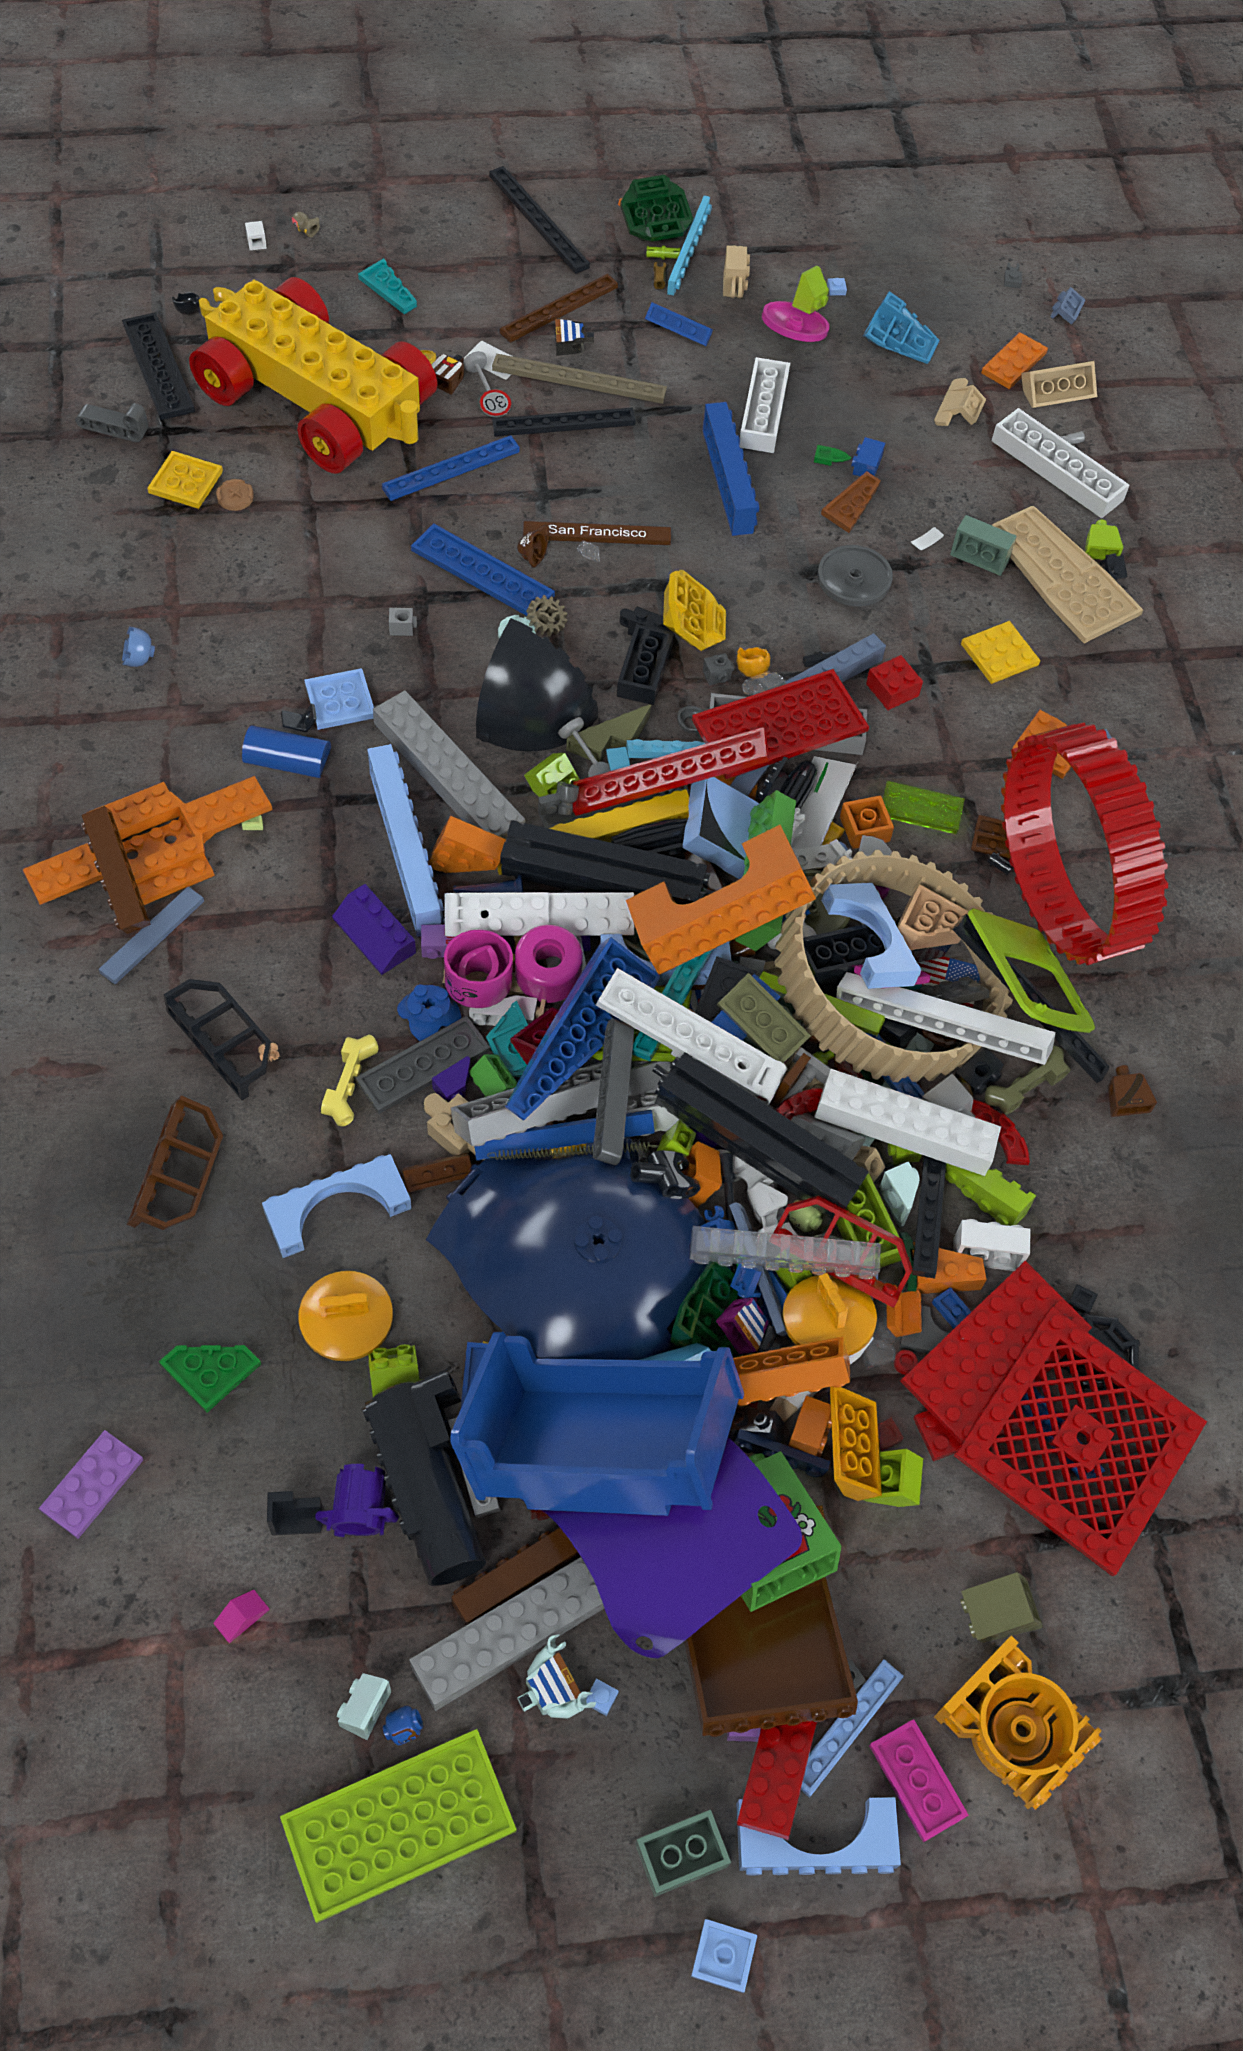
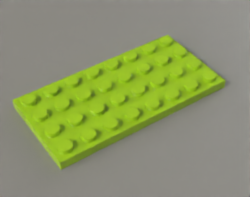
M478 1729L280 1816L316 1923L517 1832Z

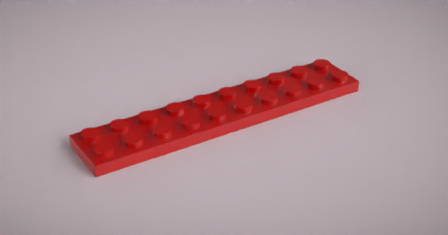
M762 727L575 781L573 785L579 786L577 801L573 803V812L578 816L769 762L767 732Z

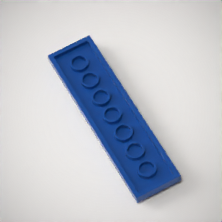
M434 523L411 545L412 552L526 616L528 615L526 610L529 604L536 597L541 599L545 595L549 599L551 596H555L554 590Z

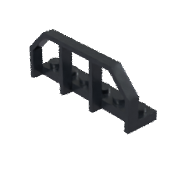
M188 979L163 994L166 1011L237 1096L241 1100L249 1097V1084L267 1072L271 1052V1041L220 982ZM190 989L219 992L226 1001L195 1019L193 1016L189 1017L184 1005L180 1001L177 1002L175 998ZM233 1008L249 1028L222 1045L214 1046L209 1034L205 1030L201 1031L200 1027ZM256 1035L265 1045L262 1064L245 1077L243 1075L240 1076L236 1072L237 1069L233 1062L227 1061L224 1058V1053Z

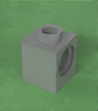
M390 608V635L413 636V628H417V616H413V608Z

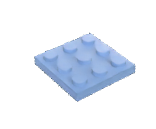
M362 668L304 680L310 704H315L317 717L315 722L318 730L373 719L374 707Z

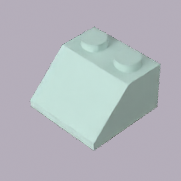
M909 1162L886 1171L878 1189L879 1194L900 1228L905 1225L920 1181L917 1170L912 1168Z
M363 1673L360 1679L356 1678L349 1691L352 1695L348 1703L344 1702L341 1705L337 1717L339 1718L338 1723L340 1727L368 1740L391 1694L389 1681Z

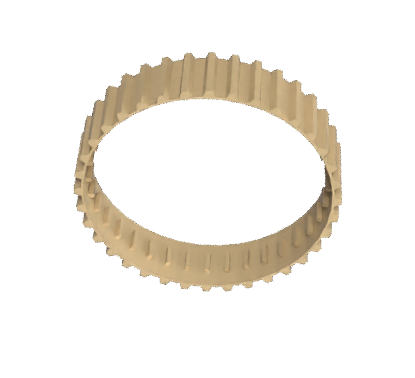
M874 850L869 856L860 851L855 854L852 860L843 856L836 865L831 863L826 865L821 874L817 873L809 883L815 897L820 893L823 894L831 884L873 883L877 886H884L903 892L909 896L913 895L920 884L967 911L975 908L985 912L981 907L983 900L980 897L973 898L967 892L968 885L965 883L959 885L956 881L952 880V873L947 871L943 874L936 870L935 863L929 862L925 865L920 863L917 856L911 855L909 859L902 858L898 851H893L890 856L883 855L880 850ZM813 901L785 915L786 920L781 928L782 936L775 945V948L781 952L775 960V966L782 970V974L777 979L778 984L786 988L787 993L783 997L784 1001L792 1003L796 1010L792 1015L793 1018L803 1021L807 1027L806 1031L820 1041L819 1048L822 1051L829 1049L836 1054L835 1061L841 1063L845 1060L853 1064V1071L857 1073L862 1069L869 1071L872 1078L876 1080L883 1075L890 1076L892 1082L898 1083L902 1078L909 1077L912 1082L917 1083L922 1077H925L928 1081H933L940 1073L945 1076L949 1075L957 1066H963L982 1047L965 1042L960 1048L957 1046L952 1050L944 1052L925 1053L909 1051L881 1042L855 1027L826 998L815 981L808 965L803 943V921L806 917L804 913ZM966 945L977 966L982 986L989 989L990 998L983 999V1011L1006 1018L1007 1014L1004 1011L1013 1001L1008 996L1010 990Z

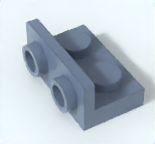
M1070 287L1066 292L1062 291L1057 297L1058 301L1052 307L1053 312L1050 317L1053 319L1060 314L1063 319L1072 324L1076 320L1085 299Z

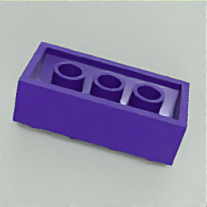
M366 884L349 893L332 916L333 920L381 975L416 954L415 939Z

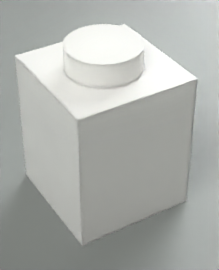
M262 221L245 223L249 249H266Z

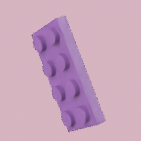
M104 1430L38 1509L79 1539L141 1464L143 1458Z

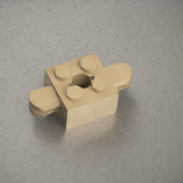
M733 245L726 248L723 296L743 298L744 290L747 291L748 280L745 279L749 277L750 266H747L750 262V254H747V247Z
M437 1093L430 1094L424 1100V1110L432 1117L427 1122L428 1135L453 1156L469 1153L470 1151L475 1154L474 1146H471L455 1133L451 1107L467 1103L468 1101L459 1093L449 1102Z

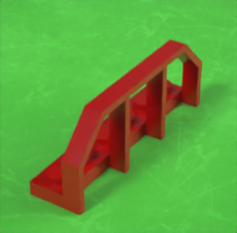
M820 1196L788 1204L769 1240L770 1244L893 1308L912 1272V1266L901 1238ZM817 1204L835 1213L818 1248L814 1247L810 1241L800 1240L793 1236L789 1230L781 1228L789 1212ZM839 1217L873 1233L856 1266L848 1261L842 1262L835 1258L831 1252L822 1250ZM877 1236L897 1246L906 1271L897 1288L890 1283H883L877 1280L869 1272L863 1273L860 1271Z

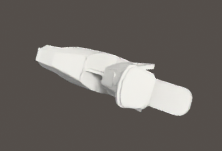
M722 1149L718 1150L720 1151V1154L730 1153L729 1151H725ZM733 1155L734 1173L737 1174L735 1181L744 1179L747 1182L748 1201L756 1219L762 1224V1229L756 1234V1240L762 1247L770 1246L772 1244L769 1243V1240L785 1211L782 1207L787 1205L788 1197L776 1190V1182ZM789 1222L781 1227L789 1230L796 1238L803 1239L792 1229Z

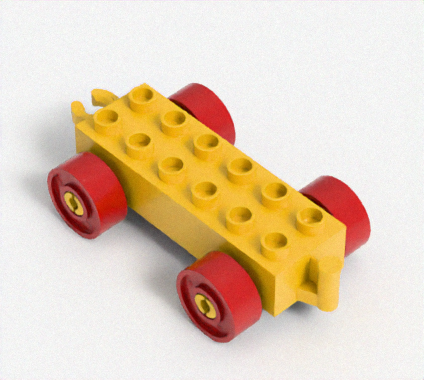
M297 277L288 278L274 290L269 289L256 280L246 283L237 293L226 288L215 287L213 289L214 300L221 302L217 308L210 306L206 298L199 299L200 311L206 322L208 341L190 354L189 365L200 388L218 404L230 406L252 389L254 384L253 378L310 412L298 423L297 432L299 440L306 453L319 467L334 474L342 472L360 457L363 452V445L373 451L387 438L402 440L407 444L417 442V413L420 411V405L436 392L437 377L426 356L412 344L402 341L396 342L383 354L376 353L371 348L366 347L344 332L329 324L327 308L320 295L311 285Z

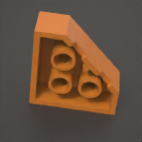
M450 816L433 847L428 865H431L434 870L444 873L496 870L500 863V855L506 839Z

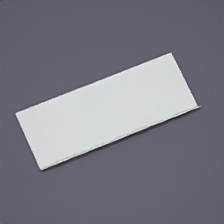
M814 756L811 763L816 766L817 774L812 790L799 815H805V820L796 828V830L802 829V835L794 839L792 848L803 849L822 845L856 767L855 764ZM826 762H828L829 764L827 767L826 774L824 776V779L821 783L818 792L816 793L814 792V789L818 783V780L821 776V773L825 767Z

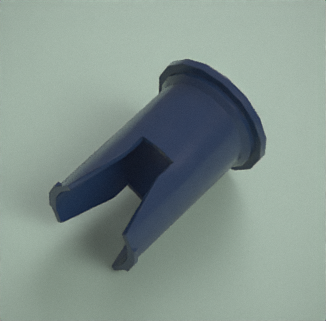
M518 874V878L511 881L454 886L453 889L455 893H524L521 874ZM483 911L481 913L482 918H487L489 916L488 911Z

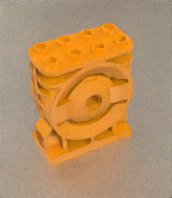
M1011 1635L943 1706L934 1718L940 1724L944 1722L959 1738H971L975 1752L984 1766L994 1775L1001 1778V1782L1004 1785L1008 1784L1014 1790L1012 1794L1015 1797L1020 1796L1025 1802L1024 1806L1027 1809L1033 1807L1036 1810L1052 1795L1048 1790L1053 1791L1069 1776L1066 1771L1069 1773L1084 1760L1085 1756L1082 1753L1086 1754L1102 1740L1099 1736L1102 1730L1099 1727L1094 1729L1088 1723L1090 1718L1087 1715L1082 1717L1076 1711L1078 1707L1072 1704L1069 1697L1057 1684L1043 1676L1032 1673L1031 1660L1016 1646L1019 1642ZM994 1669L1003 1677L995 1685L989 1680V1674ZM971 1693H977L981 1697L975 1709L965 1700ZM1032 1693L1037 1695L1031 1703L1012 1701L997 1711L991 1724V1735L994 1742L992 1744L988 1735V1720L993 1709L999 1703L1008 1699L1018 1698L1026 1700ZM1054 1713L1056 1719L1050 1725L1052 1729V1743L1045 1758L1031 1766H1017L1010 1763V1760L1015 1762L1032 1761L1046 1750L1050 1741V1727L1047 1720ZM1016 1725L1025 1728L1026 1737L1018 1735Z

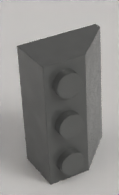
M809 1113L796 1115L792 1118V1122L851 1160L854 1159L865 1142L864 1137L837 1125L814 1118L815 1116Z

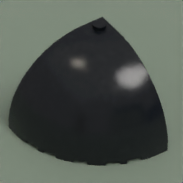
M510 618L499 638L483 680L476 715V738L482 742H488L515 751H543L567 744V738H561L558 732L564 725L575 718L581 717L584 721L583 727L578 731L581 732L591 727L597 720L598 706L597 701L593 700L592 697L593 689L584 681L586 677L580 668L574 667L569 662L570 657L560 647L556 649L546 636L542 639L532 632L533 628Z

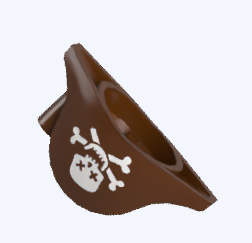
M547 524L534 531H529L520 539L517 546L518 552L525 560L529 561L533 568L543 560L546 554L550 530Z

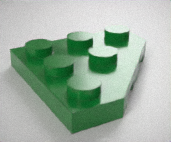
M177 1345L159 1361V1364L207 1413L261 1365V1361L245 1345H235V1347H221V1345L187 1347V1345Z

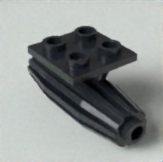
M784 756L780 763H775L771 771L773 775H768L763 784L766 788L762 787L757 797L760 799L759 803H761L766 796H770L777 790L796 801L795 808L801 809L812 790L817 769L813 763L802 761L787 776L782 770L787 760V757Z
M688 818L662 820L633 827L612 836L611 843L680 858Z

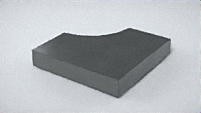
M921 1305L922 1331L916 1334L901 1336L900 1347L928 1354L949 1333L941 1330L934 1323L930 1307Z

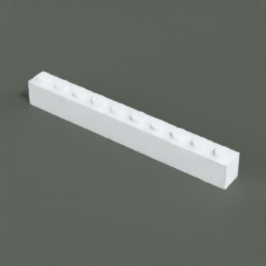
M846 972L837 986V999L881 1014L885 1018L1045 1065L1053 1049L1056 1032L901 987L868 989L860 975Z

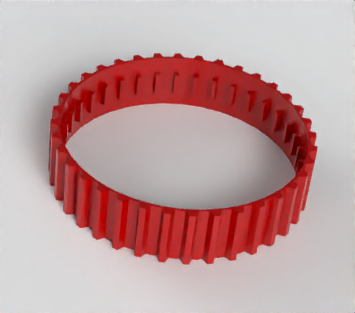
M1085 722L1025 737V740L1017 743V748L1011 750L1012 758L1006 761L1008 771L1003 773L1005 787L1001 788V793L1004 797V804H1001V810L1004 813L1005 821L1002 822V827L1006 831L1007 837L1005 845L1009 849L1011 856L1009 862L1014 867L1016 874L1015 882L1020 885L1021 897L1029 906L1031 918L1035 917L1038 922L1039 931H1044L1047 935L1048 943H1054L1059 954L1065 953L1067 960H1076V963L1079 965L1083 963L1090 965L1145 948V944L1153 941L1152 935L1159 932L1157 923L1164 920L1162 907L1167 906L1164 892L1168 888L1164 870L1168 869V865L1163 859L1162 850L1165 849V843L1160 840L1158 831L1161 828L1160 822L1155 820L1153 813L1155 806L1153 801L1148 799L1146 794L1147 786L1137 776L1138 768L1135 764H1130L1126 750H1120L1117 747V740L1115 738L1108 739L1106 731L1104 729L1096 730L1094 724L1085 725ZM1057 753L1070 764L1082 781L1094 804L1104 831L1114 884V908L1109 934L1099 928L1082 906L1073 890L1060 857L1051 811V779Z

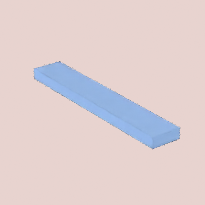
M885 1659L856 1694L858 1699L856 1714L848 1718L838 1717L809 1754L801 1791L809 1798L904 1677Z

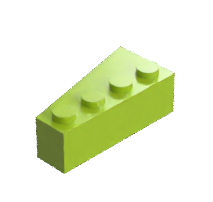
M946 1163V1180L952 1184L954 1183L967 1198L975 1201L983 1212L989 1213L1001 1225H1016L1027 1214L1036 1197L1032 1192L1026 1194L1020 1190L1021 1185L1014 1180L1011 1183L1006 1181L1002 1176V1172L997 1169H988L986 1175L983 1176Z

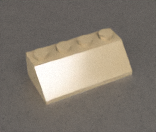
M1094 361L1021 373L1023 392L1032 408L1097 397Z

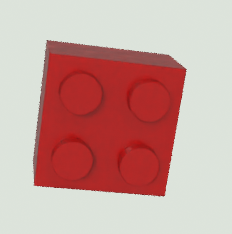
M902 655L871 668L866 685L887 710L918 697L923 684V680Z

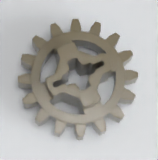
M545 595L541 599L536 597L534 601H531L526 610L528 613L526 619L531 620L529 626L534 625V631L540 630L542 636L545 632H547L548 637L552 633L557 635L559 631L563 630L567 622L565 618L567 612H563L565 606H559L560 601L554 602L552 596L549 599Z

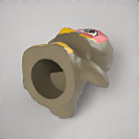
M296 212L292 217V222L299 232H305L310 238L318 232L320 227L318 217L309 219L303 212Z

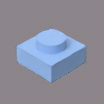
M844 278L828 279L829 296L846 295L847 288Z
M596 1678L590 1690L592 1694L587 1696L586 1701L587 1704L596 1702L593 1709L607 1716L619 1691Z

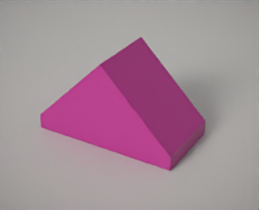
M252 1590L230 1600L213 1624L227 1642L231 1643L270 1609L256 1591Z

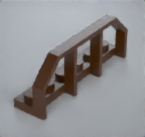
M180 1096L170 1106L127 1225L135 1228L143 1222L165 1230L195 1216L223 1138V1134L209 1107L184 1096ZM184 1106L203 1114L215 1139L210 1152L176 1139L179 1132L176 1130L177 1124L182 1122L186 1113L183 1110ZM170 1145L207 1161L198 1188L163 1174L164 1170L161 1168L163 1162H167L171 1154ZM156 1182L194 1196L189 1213L167 1222L149 1216V1210L146 1208L156 1195L157 1190L154 1189Z

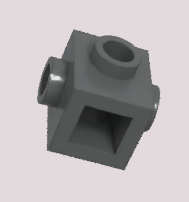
M726 653L704 658L703 673L709 685L731 680L734 665L728 659Z

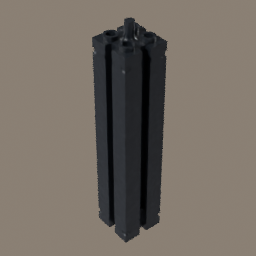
M514 820L510 822L507 839L504 842L500 855L502 875L518 878V874H521L522 880L574 892L634 893L635 896L665 882L674 901L680 905L693 903L716 892L708 890L710 873H706V864H695L693 861L532 824H521L519 821Z
M684 1052L681 1058L676 1057L670 1066V1071H667L658 1064L653 1068L652 1072L661 1077L657 1084L659 1086L655 1091L657 1095L655 1104L666 1108L669 1113L802 1200L820 1196L845 1209L869 1173L862 1166H857V1163L705 1064L694 1060L686 1052ZM817 1204L812 1205V1207L823 1214H827L833 1220L835 1213Z

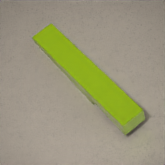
M763 971L759 978L771 989L786 995L785 986L778 984L777 979L779 977ZM824 994L837 1011L855 1027L865 1033L878 1036L885 1021V1016Z

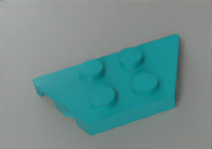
M517 1001L512 1003L511 1007L486 1036L493 1054L499 1055L513 1077H521L527 1067V1064L510 1040L511 1037L528 1025Z

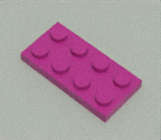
M914 1719L869 1745L923 1843L969 1816Z

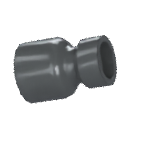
M558 781L556 793H558L561 803L558 805L557 813L573 815V803L578 799L579 786Z

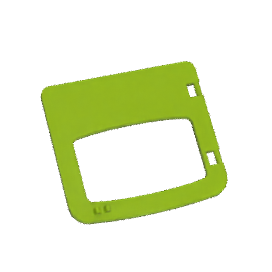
M975 908L968 911L969 918L1015 999L1026 1014L1041 1022L1067 1030L1090 1033L1095 1029L1090 1014L1083 1006L1080 997L1039 930ZM1005 956L1023 960L1051 971L1077 1015L1048 1008L1046 1004L1042 1006L1041 1003L1032 1002L1026 995Z

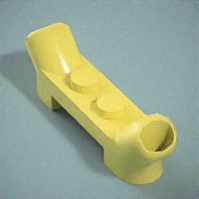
M368 1034L360 1039L347 1037L341 1050L342 1060L346 1063L336 1091L327 1089L321 1106V1114L332 1116L338 1126L349 1125L354 1119V1113L347 1103V1098L353 1094L355 1087L353 1082L355 1077L360 1075L361 1061L378 1053V1044L372 1035Z

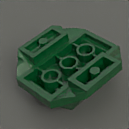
M665 174L633 180L620 203L629 234L636 236L641 241L647 240L652 242L683 236L693 223V216L684 190L670 181V178Z

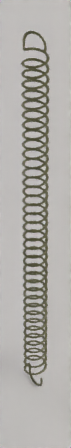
M648 1141L646 1151H648V1145L652 1146V1148L658 1147V1145H650ZM635 1142V1147H634L633 1152H635V1148L637 1149V1152H639L640 1148H641V1151L643 1152V1151H644L645 1142H643V1150H642V1147H641V1143L639 1142V1149H637V1144H636V1142ZM626 1143V1151H627V1148H628V1151H629L628 1143ZM584 1145V1148H583V1154H582L581 1146H579V1154H580V1151H581V1154L584 1155V1150H585V1153H586L585 1145ZM588 1145V1151H587L586 1155H588V1152H590V1147H589V1145ZM567 1146L566 1155H567V1151H568V1155L571 1156V1153H573V1148H572V1146H571V1152H570V1154H569V1150H568V1146ZM575 1146V1153H573L574 1156H575V1154H576V1152H577V1147H576V1146ZM550 1147L549 1156H550V1152H551V1156H552V1157L554 1156V1154H555L557 1157H558V1155L560 1154V1156L562 1157V1155H561V1153H560V1148H559V1147H558V1154H556V1150H555V1147H554V1153H553V1155H552V1151H551V1147ZM537 1148V1154H536V1156H535V1153H534V1157H535V1158L537 1157V1155H538L540 1158H541V1156L543 1155V1157L545 1158V1156H544V1154H543V1149H542V1148H541V1155H539V1151H538V1148ZM516 1149L515 1158H516V1155H517V1158H518V1159L520 1158V1156H521L522 1158H524V1157L526 1156V1158L528 1159L529 1155H530V1157H531L530 1149H528V1157H527V1155H526V1150H525V1149H524V1156H522V1152H521V1149H520V1155H519V1157H518L517 1149ZM499 1150V1155H498V1159H497V1160H499V1156H500V1159L503 1160V1157L501 1158V1155H500V1150ZM507 1150V1158L509 1157V1159L511 1160L509 1156V1151ZM511 1150V1158L512 1156L514 1158L513 1150Z

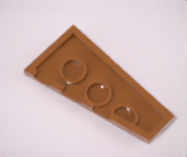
M866 471L822 509L821 515L850 533L879 488L881 480Z

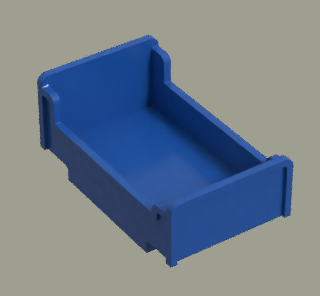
M494 1332L451 1431V1444L477 1500H485L486 1497L520 1498L524 1500L527 1509L664 1516L669 1515L671 1505L701 1506L702 1510H711L713 1505L711 1494L738 1400L743 1399L745 1393L729 1347H719L717 1351H706L702 1354L700 1361L538 1359L529 1340L525 1337L507 1336L504 1332Z

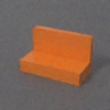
M919 1290L901 1292L894 1308L887 1305V1328L895 1337L916 1334L922 1331L921 1292Z

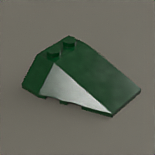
M716 1257L710 1260L681 1303L674 1323L671 1343L677 1348L698 1343L709 1347L711 1351H717L719 1347H729L733 1358L740 1357L741 1354H738L716 1320L733 1301L743 1298L737 1294L738 1291L730 1287L735 1274Z

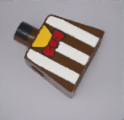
M441 354L431 364L437 377L438 389L450 395L454 393L464 377V359L462 356L457 354L452 358L446 354Z

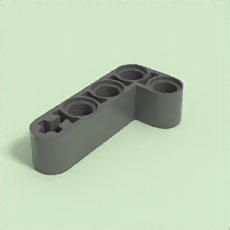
M136 403L131 404L126 414L85 404L75 418L78 426L83 429L133 442H140L148 429L146 411L141 405Z

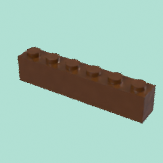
M103 806L82 814L84 822L81 825L85 834H88L90 838L88 846L91 852L95 853L97 860L94 863L98 872L102 874L101 884L104 890L108 891L110 898L107 901L111 910L115 912L114 922L116 927L129 934L150 926L151 924L112 811Z
M560 1527L552 1533L550 1531L545 1532L538 1538V1542L532 1546L529 1544L523 1546L517 1551L518 1555L511 1559L508 1557L504 1558L496 1564V1569L489 1573L487 1571L482 1572L474 1579V1583L466 1586V1584L462 1585L453 1592L454 1595L451 1597L452 1605L465 1626L544 1580L580 1556Z

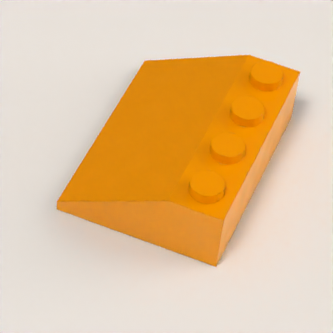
M831 1386L834 1480L844 1496L856 1501L882 1496L876 1402L845 1388Z

